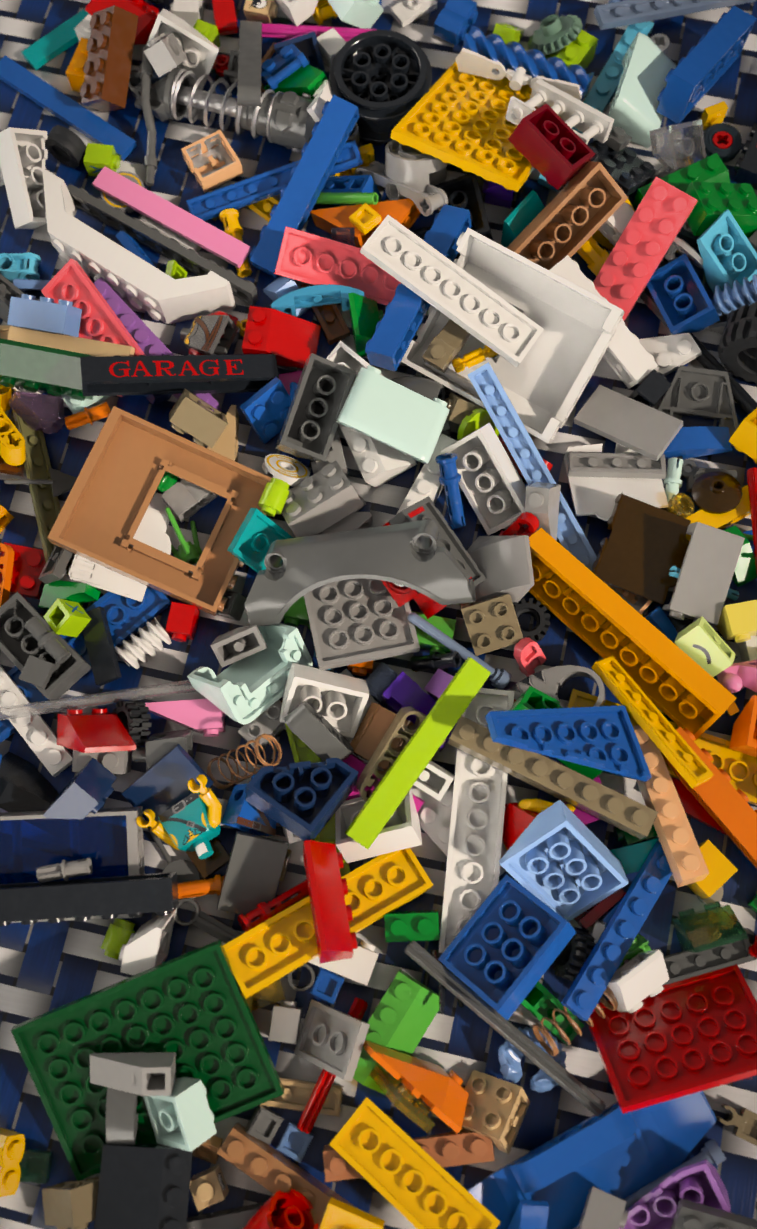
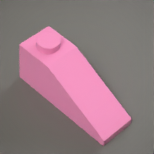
M208 699L145 703V707L149 708L150 713L192 729L200 734L203 733L204 737L219 736V732H225V713Z

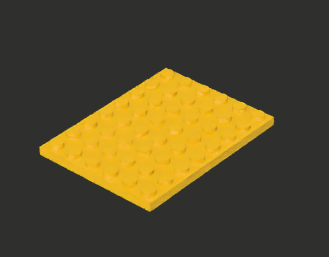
M455 61L430 88L429 92L392 129L391 139L398 141L401 145L417 149L423 154L436 157L444 163L457 166L465 172L476 174L486 181L502 185L507 190L518 192L535 168L508 140L517 125L506 120L505 117L510 98L514 96L526 102L530 99L532 89L530 85L526 84L522 85L520 90L515 91L510 88V81L506 77L502 80H493L459 72Z

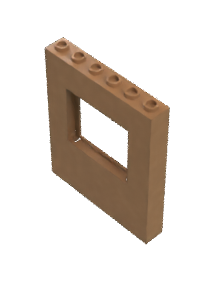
M113 406L47 538L50 543L186 604L195 605L198 609L216 616L217 611L222 612L228 601V598L224 597L228 588L233 590L238 576L235 573L238 566L243 568L245 564L227 551L250 508H257L261 511L262 508L258 506L266 483L270 482L271 477ZM165 471L227 499L196 566L133 539Z

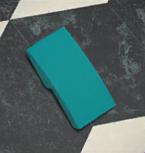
M658 837L610 849V851L621 861L625 874L638 872Z

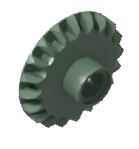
M554 14L546 17L541 21L540 29L535 30L534 34L530 36V40L527 43L528 49H537L543 55H548L564 48L580 34L583 26L580 18L577 15L571 14L567 16L562 15L561 17Z

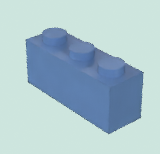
M21 294V298L11 296L7 325L74 337L79 336L82 309L73 307V302L59 299L57 304L54 303V299L40 296L38 301L35 300L36 296Z

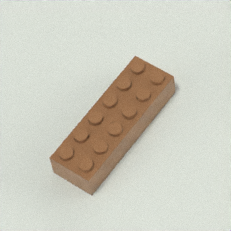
M589 161L507 248L550 270L567 255L571 258L628 197L600 162Z

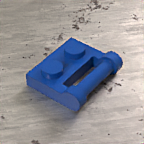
M292 43L283 47L273 58L263 62L261 77L272 90H275L278 87L277 84L300 67L304 68L309 65V62L305 55Z

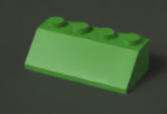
M399 969L367 1021L370 1025L365 1040L412 1056L439 1010V994ZM364 1047L362 1048L353 1079L366 1087L388 1096L397 1079L376 1062Z

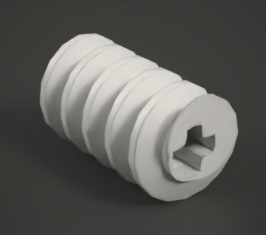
M156 618V625L150 622L146 623L148 631L142 628L138 629L140 637L134 634L130 635L131 644L123 640V650L117 646L114 647L129 667L140 668L138 660L144 663L148 662L146 653L152 657L156 656L154 647L162 651L164 649L162 641L168 645L172 643L169 634Z

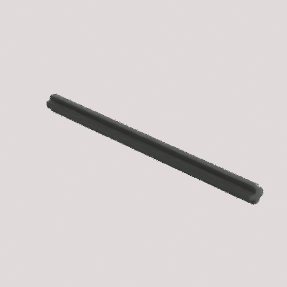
M414 940L409 942L404 951L410 958L595 1116L602 1114L606 1104L511 1022L501 1016Z

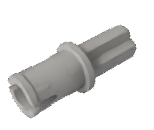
M91 858L68 862L62 860L58 864L40 866L37 868L36 873L39 882L59 879L68 881L69 878L92 875L93 867Z

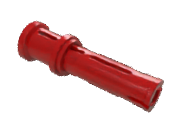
M307 879L268 903H258L257 908L247 914L238 915L237 918L244 933L308 897ZM298 893V895H296L295 897H293V898H291L290 900H288L287 902L281 904L283 901L287 900L288 898H290V897H292L293 895H295V894Z

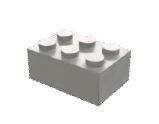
M335 461L291 488L282 514L298 538L319 534L364 506L338 462Z

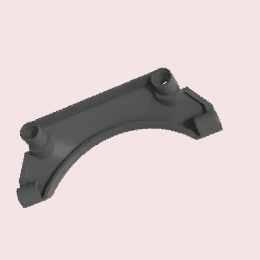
M422 520L275 540L271 543L264 559L266 570L258 572L244 605L249 624L259 627L280 624L284 614L299 598L320 586L348 579L389 581L414 589L441 605L475 602V586L473 579L468 578L466 570L446 547H438V525L432 520Z

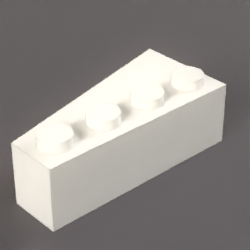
M9 127L0 132V166L15 229H35L47 223L43 183L45 160L48 159V150L45 149L47 131Z

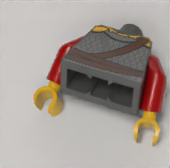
M216 311L205 316H197L190 328H183L181 330L180 338L189 350V355H227L238 329H240V335L244 337L247 319L240 322L237 317L223 311Z

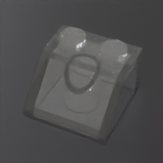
M702 119L650 131L652 154L670 174L706 158Z

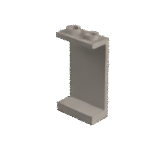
M700 522L689 524L686 534L691 535V539L670 604L663 605L662 610L670 612L669 616L678 620H684V617L694 622L703 616L710 625H718L745 538Z

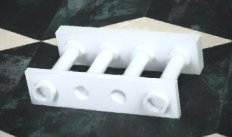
M540 78L534 82L529 100L523 102L514 96L510 98L505 117L506 120L518 126L524 117L537 110L534 108L535 106L540 108L547 103L571 129L574 127L583 132L581 134L572 129L586 144H588L591 138L601 143L607 141L614 122L613 118Z

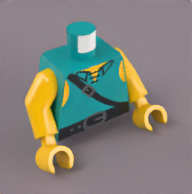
M200 774L197 776L200 785L196 784L195 780L191 778L187 786L193 793L159 815V821L154 820L155 813L153 810L146 809L143 813L149 817V821H145L141 816H138L136 822L142 828L150 826L151 832L174 849L188 852L196 851L199 859H205L214 853L209 841L221 832L219 824L221 821L222 805L210 788H206L207 777Z

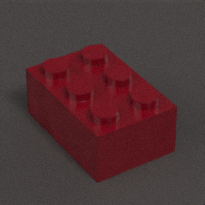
M547 103L524 117L508 139L514 145V148L522 153L532 167L537 169L556 190L570 182L595 155L587 144Z

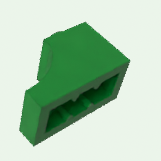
M56 580L44 585L38 607L48 611L57 598L78 602L80 605L89 601H98L101 591L87 583Z

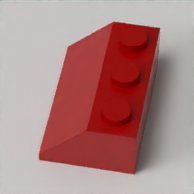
M91 0L87 4L85 11L90 15L114 5L137 15L138 23L134 45L147 44L159 14L158 8L147 4L144 0Z

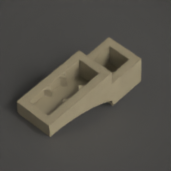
M449 319L436 337L434 336L422 356L424 362L445 373L455 355L460 353L471 334Z

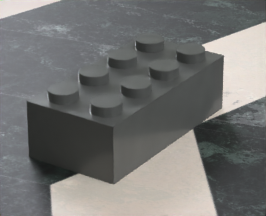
M16 592L0 607V650L21 672L29 655L56 665L46 688L43 689L35 686L46 698L55 703L92 667L59 634H57V639L71 652V656L65 662L58 664L45 649H41L38 646V641L24 628L25 623L32 617L37 616L50 632L53 630L29 601Z

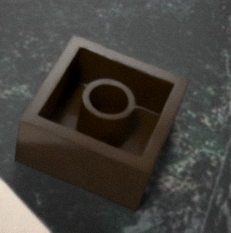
M217 836L209 841L214 853L208 858L199 859L196 851H186L204 879H208L229 862L230 854Z

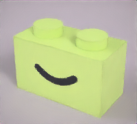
M703 616L680 631L674 642L675 645L712 677L733 665L736 655Z

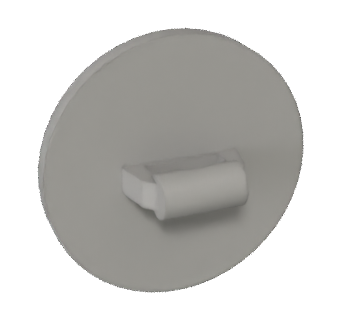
M676 236L668 253L665 255V259L670 263L677 259L675 258V252L680 256L686 253L691 264L703 269V259L686 241Z

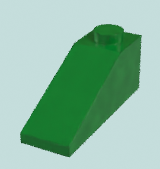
M540 982L536 983L521 1003L540 1022L543 1017L553 1020L552 1013L554 1009L564 1011V1005ZM567 1009L569 1016L582 1029L584 1024ZM556 1011L555 1019L557 1024L572 1041L577 1035L576 1031L571 1026L567 1017L561 1012ZM548 1020L543 1021V1024L566 1046L569 1045L563 1040L555 1025Z

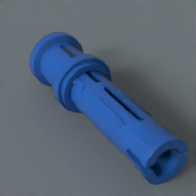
M445 453L435 458L440 468L441 476L439 477V482L444 485L451 528H461L466 525L459 490L461 474L457 471L456 460L458 456L456 453Z

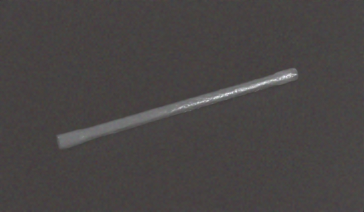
M189 680L13 705L0 707V720L61 712L73 708L81 709L115 704L120 701H135L190 693L197 690L194 689Z

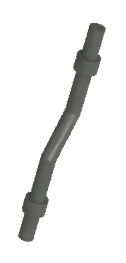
M144 46L139 74L142 76L141 105L147 128V154L144 157V167L146 168L145 185L154 186L155 169H157L158 159L155 157L156 128L150 105L151 77H153V67L144 53L149 47Z

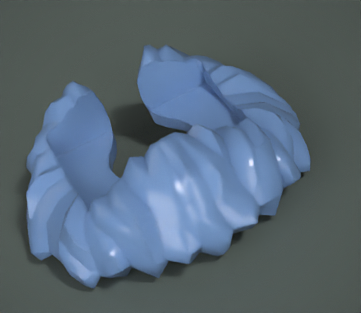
M532 1027L518 1028L545 1051L535 1037ZM538 1030L546 1044L551 1048L545 1036ZM551 1036L557 1045L559 1054L556 1056L548 1055L566 1069V1052L562 1051V1044L557 1042V1038ZM505 1040L504 1045L499 1047L500 1072L504 1080H511L515 1084L522 1077L521 1058L524 1054L508 1040ZM541 1069L533 1077L529 1078L531 1091L538 1093L550 1091L559 1085Z

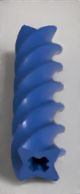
M472 26L469 33H466L464 37L463 48L483 55L495 62H500L506 70L516 71L518 67H523L526 70L525 74L532 76V79L537 76H544L554 80L558 79L579 84L582 96L580 101H583L584 97L588 94L594 72L587 74L580 65L566 66L564 61L558 57L546 59L541 51L537 49L525 51L523 46L515 41L505 44L499 35L489 34L484 36L481 29L476 26Z

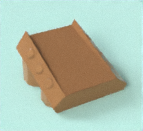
M372 702L350 743L354 754L369 761L397 714ZM405 719L406 726H411L414 724L411 721ZM395 738L391 743V748L400 747L403 738ZM381 761L378 767L383 770L387 769L389 761Z

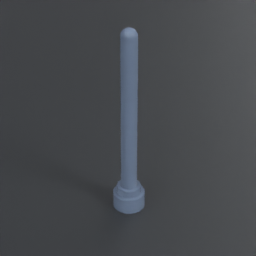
M412 612L408 615V620L451 651L459 652L461 658L465 661L468 657H471L491 672L489 680L492 686L498 690H503L508 685L512 675L505 669H494L418 614Z
M714 1138L704 1143L705 1147L700 1149L701 1153L623 1199L626 1201L624 1209L630 1208L680 1168L703 1160H707L711 1164L715 1163L716 1165L725 1161L726 1158Z

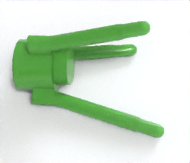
M166 507L165 510L180 541L179 551L171 544L172 554L191 565L197 563L202 550L199 545L195 521L192 520L190 522L194 542L192 544L190 541H185L171 509Z

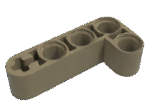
M411 706L404 707L397 713L357 780L356 788L365 802H367L426 718V714ZM416 715L415 723L411 726H406L405 719L407 716ZM395 738H403L400 747L391 748V743ZM381 761H389L387 769L383 771L377 770V766ZM373 785L375 787L373 791L368 789L366 792L365 790L366 786L371 787Z

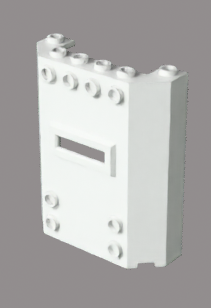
M467 228L466 232H462L457 240L456 245L458 248L456 251L461 255L453 263L544 330L517 368L498 354L496 359L493 357L489 359L487 357L485 361L470 368L468 366L465 367V370L458 374L470 380L468 374L489 362L527 432L551 444L558 429L562 428L614 338L617 331L615 328L622 320L625 312L610 302ZM431 305L427 312L429 315L425 324L422 323L417 331V340L411 341L401 362L485 408L480 397L424 365L422 356L434 336L436 337L450 319ZM470 335L460 353L455 355L454 359L458 357L463 358L464 354L480 347L483 349L485 344L473 335ZM451 362L448 368L455 372Z

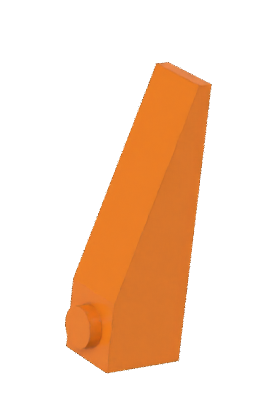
M367 1040L364 1041L363 1047L376 1062L395 1079L399 1080L401 1078V1082L416 1098L420 1097L437 1117L456 1133L460 1132L469 1093L462 1087L461 1084L464 1080L452 1069L447 1073L439 1065Z

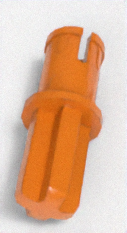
M106 401L94 407H84V411L65 417L64 422L68 430L88 423L93 425V422L108 417L111 410Z

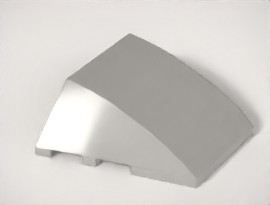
M479 536L468 548L467 552L486 578L475 586V602H470V605L507 593L510 594L512 602L518 603L534 586L529 536Z

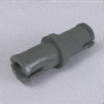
M37 616L32 617L25 623L24 628L38 641V646L41 649H45L58 664H62L71 656V652L57 639L58 635L54 631L50 632Z

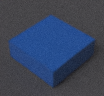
M321 967L310 994L335 1004L345 978Z

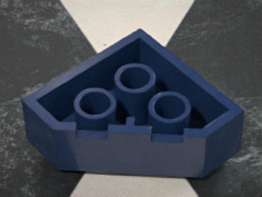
M329 758L324 762L311 763L310 761L289 763V766L273 768V766L262 767L245 786L246 801L303 841L314 840L356 787L358 771L338 758Z

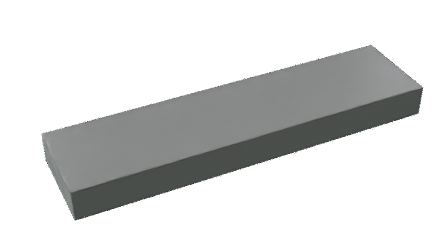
M568 452L567 456L568 476L665 479L667 474L664 454H662L658 461L642 454Z

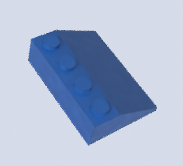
M506 874L438 960L508 1021L575 935L576 931L566 919Z

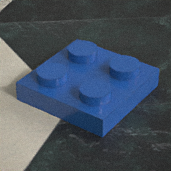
M277 377L239 406L258 438L264 444L282 430L290 408V396L281 380Z

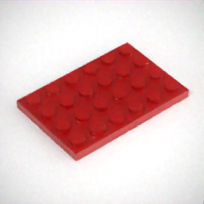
M737 964L663 985L664 989L654 997L647 996L642 1000L643 1006L633 1013H629V1011L618 1012L617 1009L614 1011L609 1010L602 1003H598L605 1014V1018L600 1017L594 1009L590 1016L594 1026H589L622 1114L757 1075V1001Z

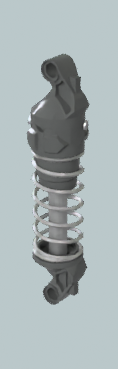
M178 67L173 68L165 77L154 84L150 83L152 114L160 121L168 119L180 120L187 112L188 120L192 124L197 120L201 109L204 110L203 121L206 127L212 125L215 113L220 114L219 126L222 131L228 128L231 117H235V130L238 135L244 129L249 130L254 139L259 135L264 136L271 143L285 146L287 149H292V151L299 153L305 143H309L313 136L312 129L315 121L306 109L314 99L308 94L303 93L302 96H299L292 91H279L275 94L272 89H268L265 92H261V107L238 106L237 98H233L231 95L232 89L237 87L238 82L233 83L229 87L228 82L224 78H219L213 83L212 78L208 74L202 75L198 79L194 72ZM131 70L128 88L136 99V108L142 109V76H140L139 70ZM189 75H191L195 80V84L192 88ZM203 79H207L210 82L211 88L209 91L200 89V82ZM218 83H223L226 86L227 92L225 95L216 94L215 87ZM192 107L196 108L193 119L191 115ZM208 111L211 112L209 122L207 120ZM224 115H227L225 125H223ZM356 123L351 132L354 134L349 136L346 143L356 140L357 146H359L361 137Z

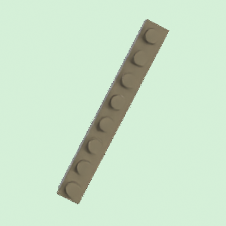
M464 716L460 717L449 738V745L639 839L648 836L657 816V811L541 754L493 742L488 728Z

